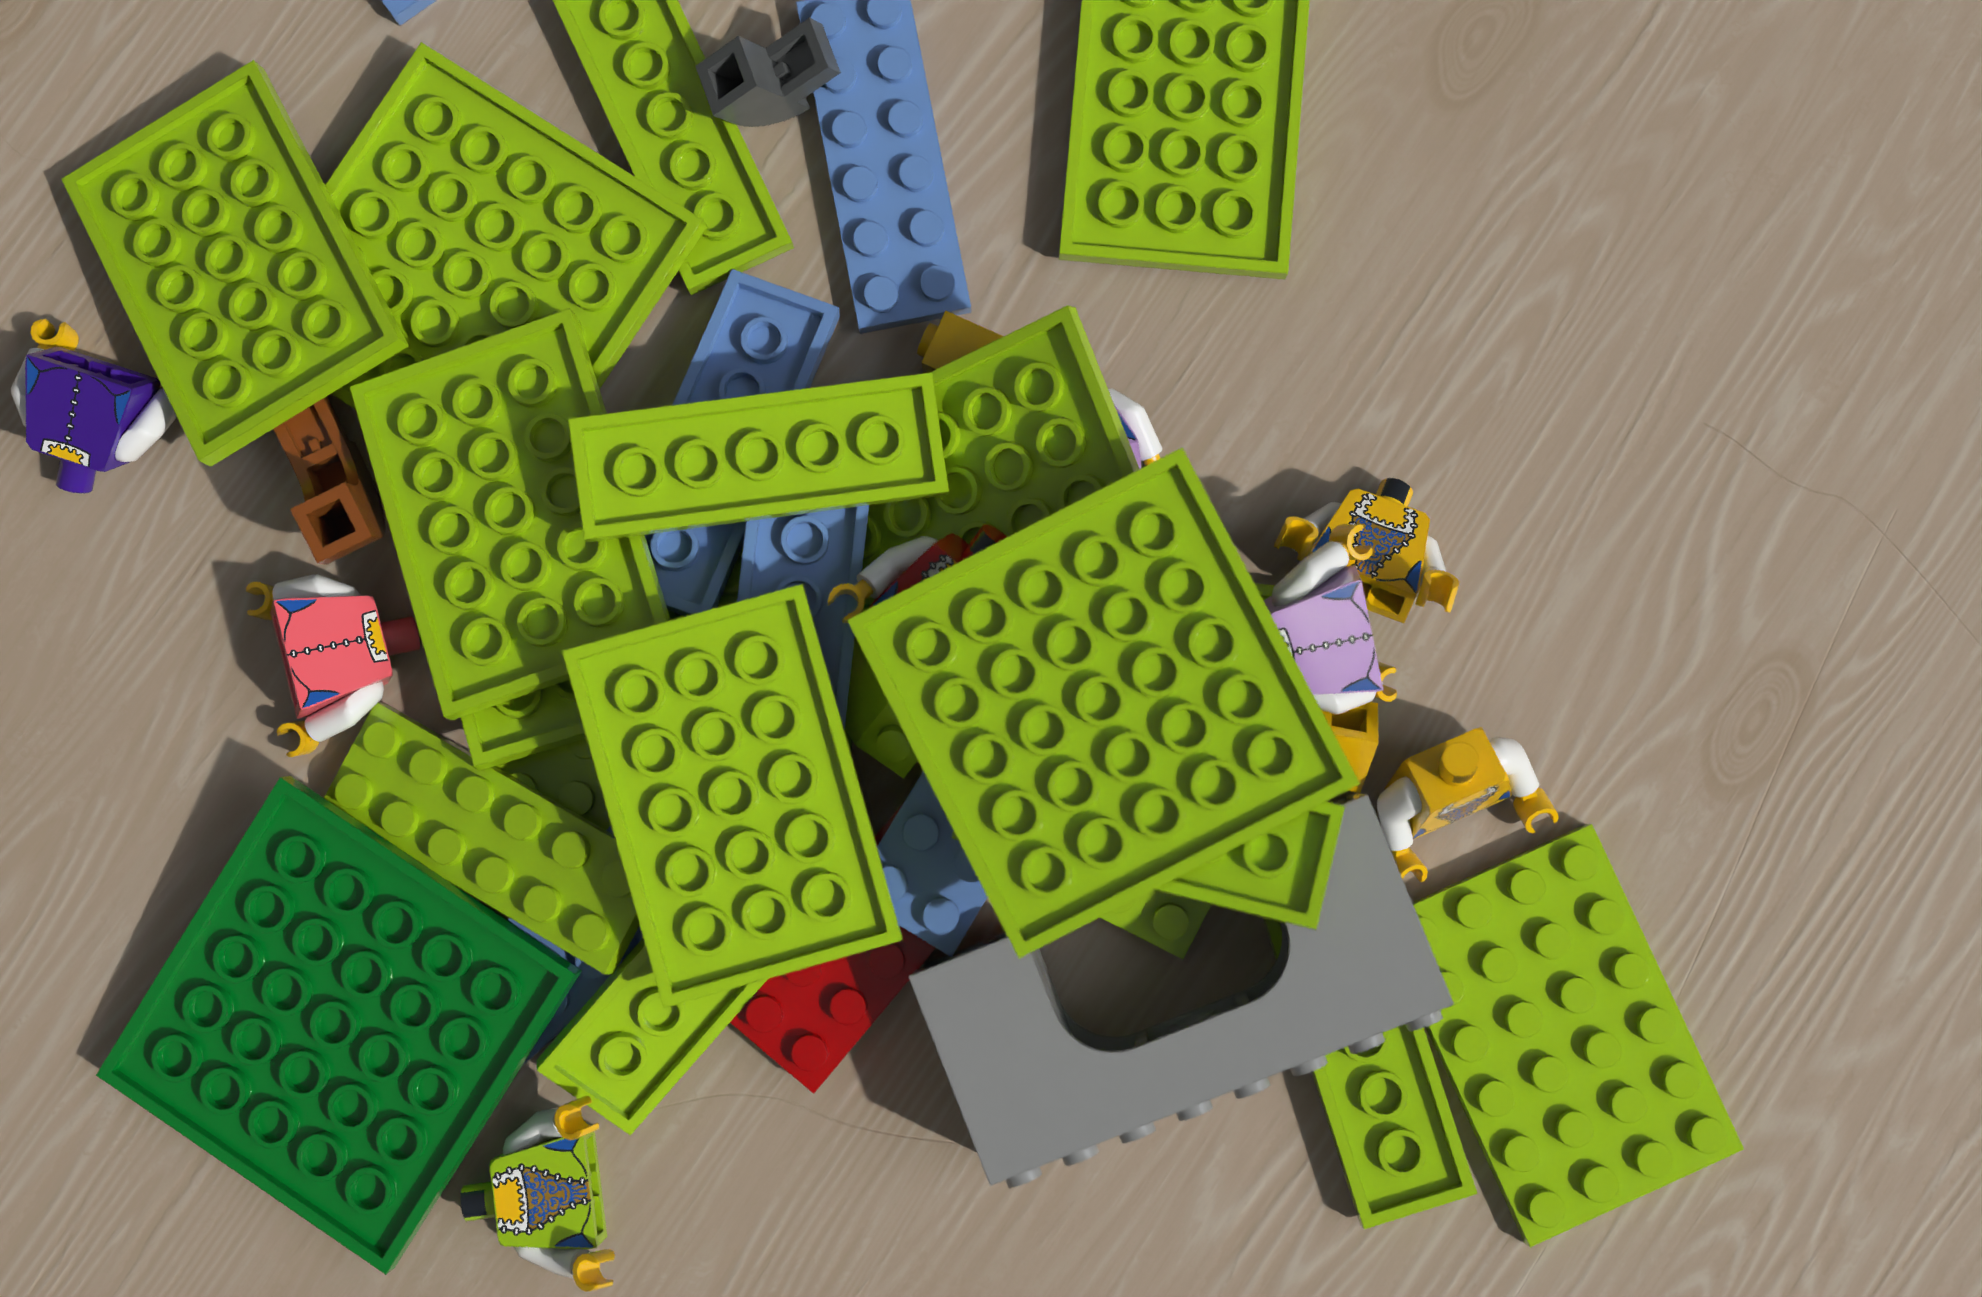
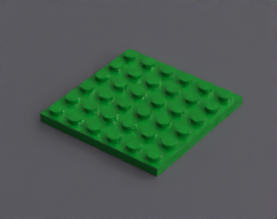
M283 776L278 779L96 1076L386 1275L400 1261L582 970L292 776Z

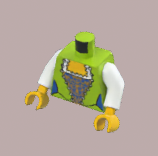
M590 1096L581 1097L560 1107L538 1111L506 1137L503 1153L490 1160L491 1182L463 1185L460 1199L462 1215L465 1221L496 1218L497 1235L500 1245L515 1247L519 1257L550 1272L574 1279L576 1285L585 1292L613 1285L614 1280H608L602 1276L600 1263L615 1259L614 1251L611 1249L595 1252L587 1250L597 1248L607 1238L595 1131L599 1129V1123L589 1125L583 1120L581 1108L592 1103Z

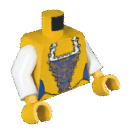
M1395 478L1383 479L1378 486L1376 494L1359 488L1352 489L1342 503L1329 502L1305 518L1295 516L1286 518L1273 546L1277 549L1281 546L1293 549L1299 553L1297 560L1301 562L1305 557L1329 542V536L1336 526L1342 524L1363 525L1364 529L1354 535L1352 546L1354 548L1359 545H1371L1373 549L1372 556L1366 560H1349L1347 566L1355 565L1362 581L1367 610L1403 624L1416 596L1415 604L1417 606L1424 607L1426 601L1436 602L1444 607V612L1450 613L1460 584L1454 575L1446 572L1438 542L1428 536L1430 518L1426 513L1408 507L1413 495L1412 488L1406 482Z
M1479 727L1415 754L1402 762L1377 800L1380 826L1402 879L1410 871L1419 882H1424L1427 878L1428 871L1426 866L1410 848L1414 839L1508 799L1511 795L1515 796L1513 808L1529 833H1535L1531 822L1539 814L1548 813L1553 823L1558 821V813L1545 791L1539 788L1538 779L1520 743L1514 739L1501 737L1489 740L1482 727Z

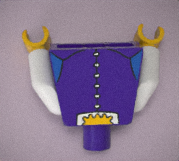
M39 319L32 324L30 332L32 339L38 343V347L29 349L12 384L11 395L22 423L26 427V443L31 450L60 459L56 486L68 492L90 493L93 491L96 471L107 472L139 459L166 432L177 416L164 389L160 388L161 383L158 378L75 352L79 337L71 326L66 322H62L59 325L57 334L54 336L55 326L47 319Z

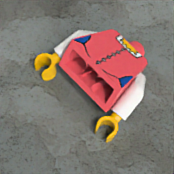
M313 574L276 583L275 586L261 582H251L246 587L247 593L265 595L263 605L259 609L248 610L247 614L273 621L296 718L306 717L305 721L289 722L277 728V736L296 731L300 736V745L296 750L286 753L288 757L310 754L317 748L319 742L354 726L382 699L384 685L388 684L393 676L389 656L420 650L418 630L412 616L380 623L374 598L372 596H360L353 586L319 574Z

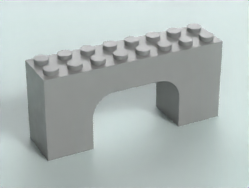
M1355 793L1332 802L1345 806L1317 930L1280 922L1282 944L1279 956L1273 967L1257 984L1231 996L1130 1035L1121 1037L1098 1035L1078 1025L1067 1014L1059 1000L1040 949L1018 958L1005 932L956 951L952 957L946 955L921 965L919 969L909 976L990 1186L1004 1180L1008 1188L1023 1185L1041 1176L1040 1166L1060 1158L1063 1159L1065 1166L1082 1162L1099 1152L1096 1144L1116 1136L1120 1137L1122 1143L1141 1139L1156 1130L1153 1122L1175 1113L1179 1121L1197 1117L1211 1110L1213 1106L1210 1100L1233 1091L1236 1099L1251 1096L1270 1086L1267 1077L1291 1069L1293 1076L1307 1074L1328 1063L1325 1057L1326 1054L1347 1046L1351 1054L1363 1052L1385 1041L1383 1032L1403 1024H1406L1408 1031H1414L1443 1019L1440 1010L1454 1005L1367 794Z

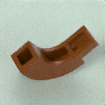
M327 396L273 429L291 463L304 496L305 502L291 508L290 511L317 564H329L385 535V518L373 480L356 443L348 439Z

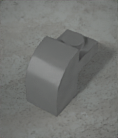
M811 18L806 19L766 48L737 36L695 66L713 116L745 127H759L780 123L807 111L810 107L806 96L841 73L823 25Z

